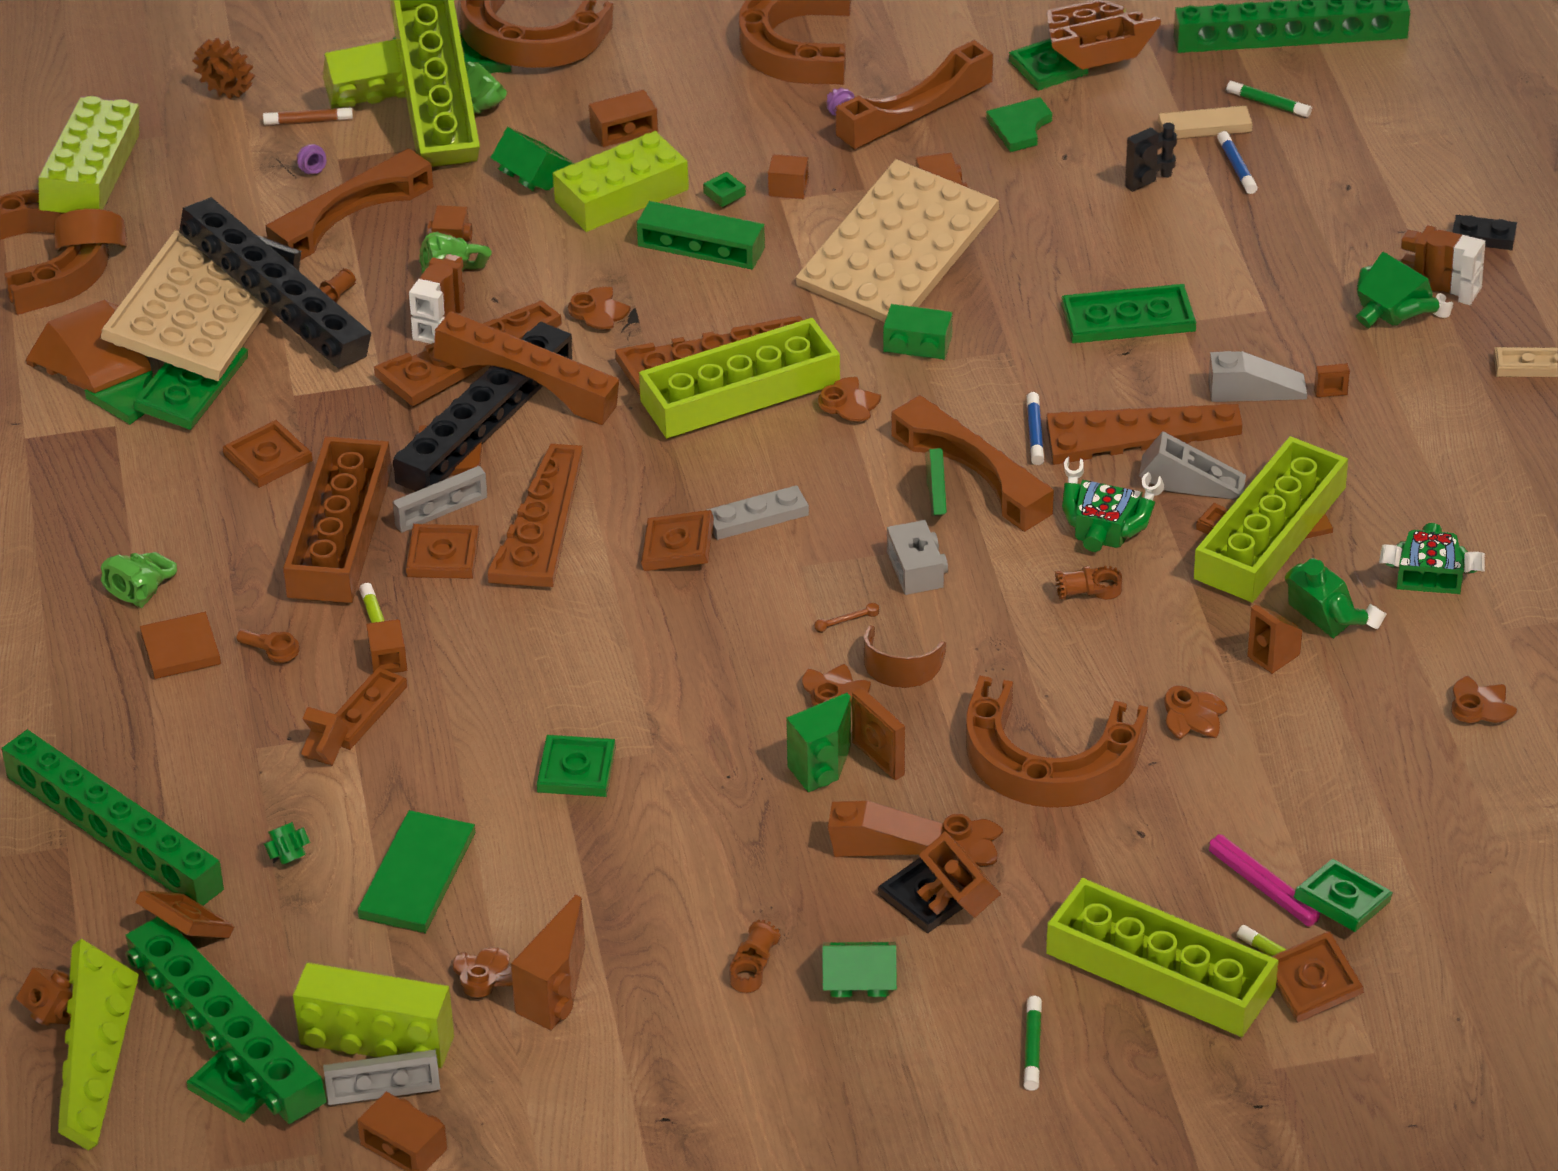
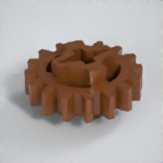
M215 38L213 41L208 39L194 53L196 56L192 62L198 65L194 72L202 75L199 81L207 82L209 84V91L214 88L220 97L225 93L228 99H231L234 95L239 98L252 86L251 81L255 75L249 71L253 68V65L246 63L245 60L248 56L246 54L240 55L238 53L240 47H230L228 40L222 44L219 38Z

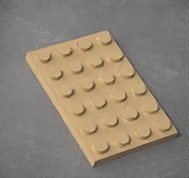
M895 159L796 276V284L808 291L885 322L891 304L912 307L920 306L999 210V200Z
M175 230L102 328L101 339L139 352L147 357L172 364L175 367L197 373L205 378L219 381L268 308L210 258L204 255L179 231Z

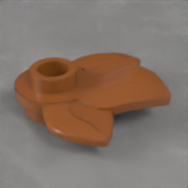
M597 287L588 292H580L573 295L568 304V312L572 317L584 320L590 327L611 329L614 327V321H619L626 317L631 311V307L612 299V287Z
M847 377L837 380L834 385L823 388L818 397V406L825 412L838 414L850 421H864L871 418L870 411L881 401V394L859 389L858 377Z
M842 664L824 675L814 669H807L802 678L804 689L811 694V704L813 706L844 693H848L851 696L852 703L853 691L862 687L869 693L871 688L870 681H853L846 664Z
M1465 676L1458 680L1453 687L1455 699L1452 702L1451 712L1456 719L1462 722L1474 723L1480 720L1493 723L1504 722L1514 717L1517 713L1516 707L1504 703L1506 699V687L1504 684L1478 687L1471 677Z
M1185 686L1171 687L1164 697L1165 708L1168 712L1165 720L1166 725L1178 739L1185 737L1190 729L1203 735L1217 738L1220 730L1218 716L1226 713L1228 710L1226 704L1219 697L1206 691L1194 692Z
M952 814L942 823L943 832L946 831L962 846L978 866H988L997 862V850L992 840H995L1003 833V829L998 824L987 819L971 821L963 814Z
M487 948L482 950L478 956L465 952L459 953L454 958L453 971L460 976V984L465 994L471 997H485L491 994L494 986L513 985L511 967H508L509 953L502 948Z

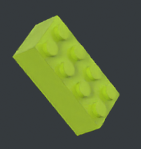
M396 39L325 53L323 81L331 109L354 107L356 104L363 102L370 104L379 103L384 98L394 96L397 98L406 97Z
M653 131L553 172L555 202L585 232H588L645 208L649 201L660 202L689 190L688 161L659 133Z
M306 963L293 994L301 1045L372 1057H386L436 1050L438 1068H442L454 1038L450 988L446 985Z

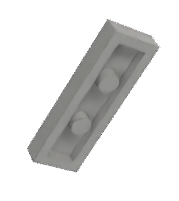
M477 466L394 500L395 526L402 533L412 529L413 524H424L487 498L486 473L480 466Z
M797 485L706 509L712 511L714 517L712 532L717 540L809 515V505Z
M436 1050L323 1065L328 1105L377 1099L386 1091L394 1096L440 1090Z

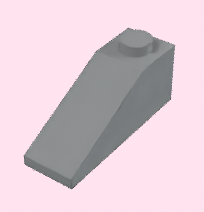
M1243 351L1210 352L1208 383L1211 402L1307 399L1303 373Z
M1164 431L1161 432L1142 455L1139 477L1141 478L1149 472L1151 474L1150 483L1154 485L1157 484L1160 476L1166 491L1237 500L1244 492L1246 475Z

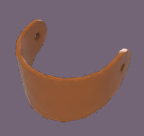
M80 209L61 214L55 219V251H60V248L64 246L90 243H108L127 247L125 221L120 215L112 211Z
M870 625L866 629L864 636V666L867 673L877 682L900 688L921 686L932 680L940 671L945 658L946 642L941 641L931 652L920 656H891L878 651L872 646L875 627Z

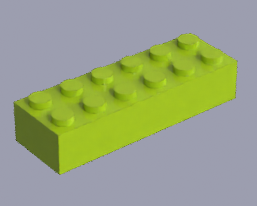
M391 0L390 7L416 153L430 162L432 166L478 161L480 144L454 0Z
M96 96L80 97L39 176V210L67 213L80 209H104L139 137V104L130 103L124 99L110 101L101 100Z
M812 317L640 371V401L667 439L823 389L829 385H834L837 380H840V353Z
M1289 436L1196 548L1194 579L1253 603L1346 488L1348 458Z
M1085 878L1079 881L1047 924L1046 954L1240 1037L1245 1035L1276 990L1278 959Z

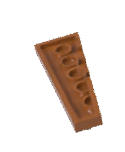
M541 300L482 324L522 339L525 333L534 328L540 321L556 328L562 325L561 315ZM434 343L425 346L426 351L414 356L408 352L374 366V373L376 378L413 407L487 365L470 366L461 369L434 358Z
M799 315L761 322L755 325L739 326L732 328L730 333L722 335L715 334L712 331L702 333L701 339L685 341L684 337L672 339V344L655 347L654 343L620 348L615 350V360L640 396V371L803 321V319Z
M1239 404L1047 413L1046 418L1053 465L1063 464L1067 457H1069V462L1080 461V458L1082 460L1092 459V454L1109 451L1111 456L1123 454V449L1140 446L1142 451L1147 450L1162 431L1184 443H1190L1192 441H1205L1242 435L1243 427Z
M550 444L536 472V477L528 488V496L524 504H520L517 518L507 531V539L503 546L500 545L488 569V583L554 587L583 458L582 445Z

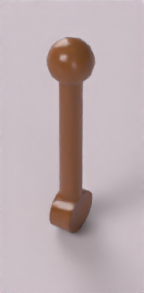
M869 603L865 609L826 621L818 619L814 627L818 632H824L829 626L865 615L875 617L879 614V605Z

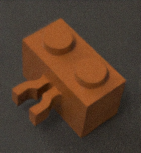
M946 831L919 854L936 875L937 879L933 883L924 885L917 893L926 902L933 895L937 894L936 899L928 905L937 915L945 909L949 899L954 897L975 918L1001 895L962 846Z

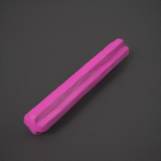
M1221 834L1211 839L1209 851L1294 917L1309 927L1319 921L1320 912L1295 899L1296 890Z

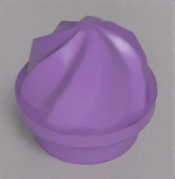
M841 87L833 89V92L827 95L829 112L835 116L836 106L854 98V94L850 90Z
M306 145L297 153V164L307 174L319 173L326 166V154L318 145Z

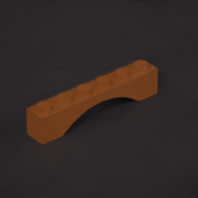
M973 40L952 50L943 63L930 76L904 93L883 99L866 98L858 95L836 106V135L853 149H856L993 82V53L976 40Z
M407 148L265 225L267 239L302 251V260L315 253L318 243L324 234L335 223L346 216L377 204L410 201L434 188L432 165L413 150Z
M452 311L447 314L435 329L434 358L461 369L470 366L490 365L519 372L549 389L565 403L573 414L600 425L606 422L617 407L619 378Z
M918 395L891 412L892 437L913 452L926 453L929 449L941 448L943 450V457L962 463L976 471L995 491L1001 505L1002 516L1023 532L1053 515L1054 490L1047 483L1042 482L1024 467L1008 458L1002 451L991 446L981 436L973 433L957 419L942 411L936 404Z

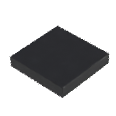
M921 857L878 886V895L927 934L963 909L955 898L952 897L949 899L945 909L937 915L928 906L936 899L937 894L933 895L926 902L917 893L924 885L933 883L937 879L936 875Z

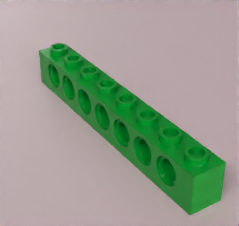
M1274 0L1272 2H1245L1242 4H1215L1209 6L1189 5L1175 8L1174 40L1178 53L1408 39L1411 10L1407 0Z
M25 730L1 748L7 778L173 893L185 894L204 906L224 890L219 859L30 730Z
M155 917L125 935L129 949L125 954L134 970L140 969L145 974L152 989L155 991L160 989L169 1006L174 1011L179 1009L183 1013L188 1026L193 1031L199 1030L203 1034L205 1042L213 1052L218 1050L223 1053V1058L228 1068L233 1073L238 1071L243 1076L247 1087L253 1094L260 1093L264 1098L267 1108L273 1115L279 1114L290 1125L327 1102L322 1077L175 927L161 918Z

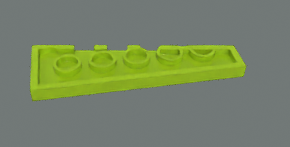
M81 938L73 944L71 951L69 983L73 984L72 998L68 1000L67 1013L71 1014L70 1028L65 1033V1043L69 1045L68 1059L63 1062V1087L61 1088L58 1133L89 1151L98 1144L139 974Z

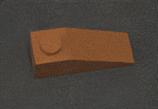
M835 801L831 805L828 831L835 857L919 855L943 833V824L870 801Z

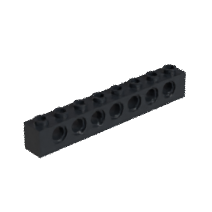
M210 197L183 208L179 233L335 367L339 369L367 357L371 332L216 200Z
M541 321L530 331L526 332L521 339L572 359V334ZM490 366L477 381L471 383L463 394L454 399L449 407L436 416L421 433L416 434L406 447L396 453L393 458L395 483L416 492L445 480L481 442L483 444L543 385L519 372L503 367Z

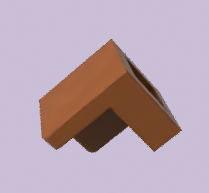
M772 155L768 170V195L771 197L804 199L809 182L808 157Z
M400 620L366 624L373 672L377 667L392 673L408 671Z
M307 707L302 719L311 731L301 754L304 758L333 766L347 734L348 727L336 714Z

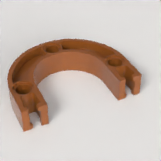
M461 0L460 31L465 42L476 52L491 60L518 67L546 68L578 61L591 54L601 44L611 30L613 21V3L607 1L604 3V8L596 13L593 11L597 0H583L569 19L547 27L519 26L499 18L496 12L505 0Z
M745 0L739 13L741 52L745 59L758 71L779 80L801 84L844 85L846 69L844 43L797 42L782 37L773 29L780 23L799 16H850L851 0Z
M38 189L0 195V240L32 232L54 234L55 219L64 213L39 210ZM108 243L70 245L62 254L49 261L4 273L8 298L14 304L16 314L20 315L65 302L89 289L105 271L109 259Z
M979 676L967 710L966 750L969 762L976 774L996 792L1012 800L1033 806L1053 808L1077 806L1098 800L1120 787L1133 772L1147 733V706H1138L1137 720L1135 724L1131 725L1123 723V712H1126L1127 704L1114 700L1105 731L1095 745L1082 753L1069 757H1041L1028 753L1014 745L1004 732L1013 706V681L1003 680L1002 693L998 699L989 697V686L991 687L992 678Z

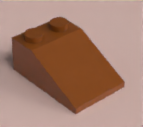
M575 895L511 963L515 1013L550 1031L560 1020L566 1019L573 1008L585 950L582 897Z

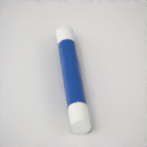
M1226 131L1220 132L1217 139L1248 194L1255 193L1258 187L1230 135Z
M1031 392L1026 396L1031 462L1034 465H1041L1044 462L1040 402L1039 395Z

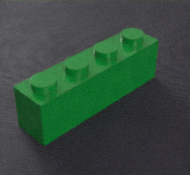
M649 201L637 221L638 247L753 270L765 249V224Z

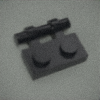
M1164 123L1163 131L1160 133L1150 127L1127 138L1125 186L1130 191L1134 192L1155 182L1157 171L1159 170L1160 175L1164 178L1172 176V169L1176 166V156L1173 154V151L1177 145V134L1175 133V125L1173 123Z

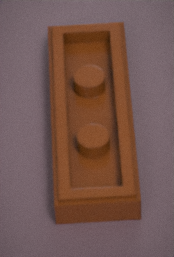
M380 667L376 668L335 713L348 727L341 747L348 750L353 748L407 688V678Z

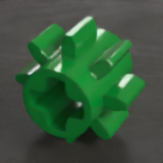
M290 822L268 832L271 841L264 843L270 859L279 857L281 865L306 855L303 846L309 844L310 840L304 827L296 830L293 822Z

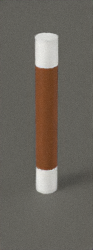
M352 107L263 113L264 125L353 119Z

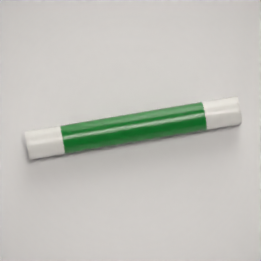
M1229 81L1227 85V92L1307 118L1312 111V106L1234 81Z
M1031 996L1027 999L1024 1087L1027 1090H1036L1039 1087L1042 1000L1038 996Z

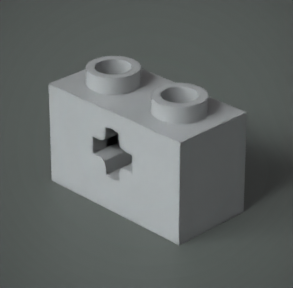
M921 520L887 527V553L904 594L908 595L944 588V574L948 573L947 559L944 553H939L937 535L935 532H930L926 521Z

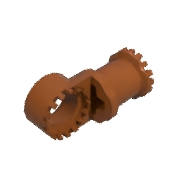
M1084 566L1082 570L1065 573L1055 571V581L1058 582L1056 586H1060L1057 587L1060 600L1066 599L1069 595L1081 593L1109 600L1118 597L1122 592V574L1120 570L1117 571L1116 567L1112 569V566H1109V568L1104 566L1090 569V566ZM1103 580H1112L1116 584L1105 587V585H1100L1099 583Z
M759 919L750 925L747 940L739 945L738 951L729 967L730 983L739 992H753L762 985L763 970L770 958L769 951L772 946L778 944L781 936L779 929H774V924L771 926L769 921L765 923V920L760 921ZM742 971L755 973L753 977L751 976L747 979L746 977L741 978L737 976Z

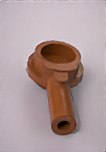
M241 629L237 634L238 642L266 650L268 658L274 662H288L295 658L300 651L299 642L289 632H272L269 635H260Z

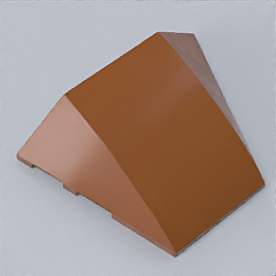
M1093 0L1047 10L1052 48L1080 69L1136 58L1161 25L1160 18L1153 17L1147 20L1143 18V13L1139 11L1125 13L1123 6L1105 0Z
M105 299L48 321L26 358L27 365L35 367L37 364L43 366L50 375L62 374L67 377L69 383L93 393L151 371L149 357L101 339L102 328L119 307Z

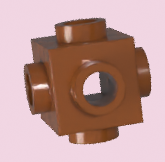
M33 967L16 999L32 1012L30 1016L36 1022L46 1026H50L51 1023L67 1025L71 1019V1014L67 1013L68 1000L72 998L73 984L69 983L70 976L62 971Z

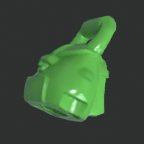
M466 62L465 66L474 113H481L483 110L500 104L507 95L505 88L480 63Z
M433 232L425 236L419 250V262L423 274L429 267V262L432 258L443 259L446 254L456 255L463 258V272V269L484 268L492 251L487 246L467 244L462 238ZM478 253L474 261L469 260L470 254Z
M157 552L145 554L132 553L130 556L119 554L107 558L101 564V582L114 596L143 608L151 597L156 594L159 584L177 573V564Z

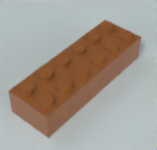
M325 436L283 567L287 598L353 603L392 472L389 441Z

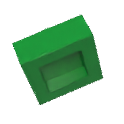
M725 172L703 183V193L718 205L724 207L745 196L746 186L730 173Z

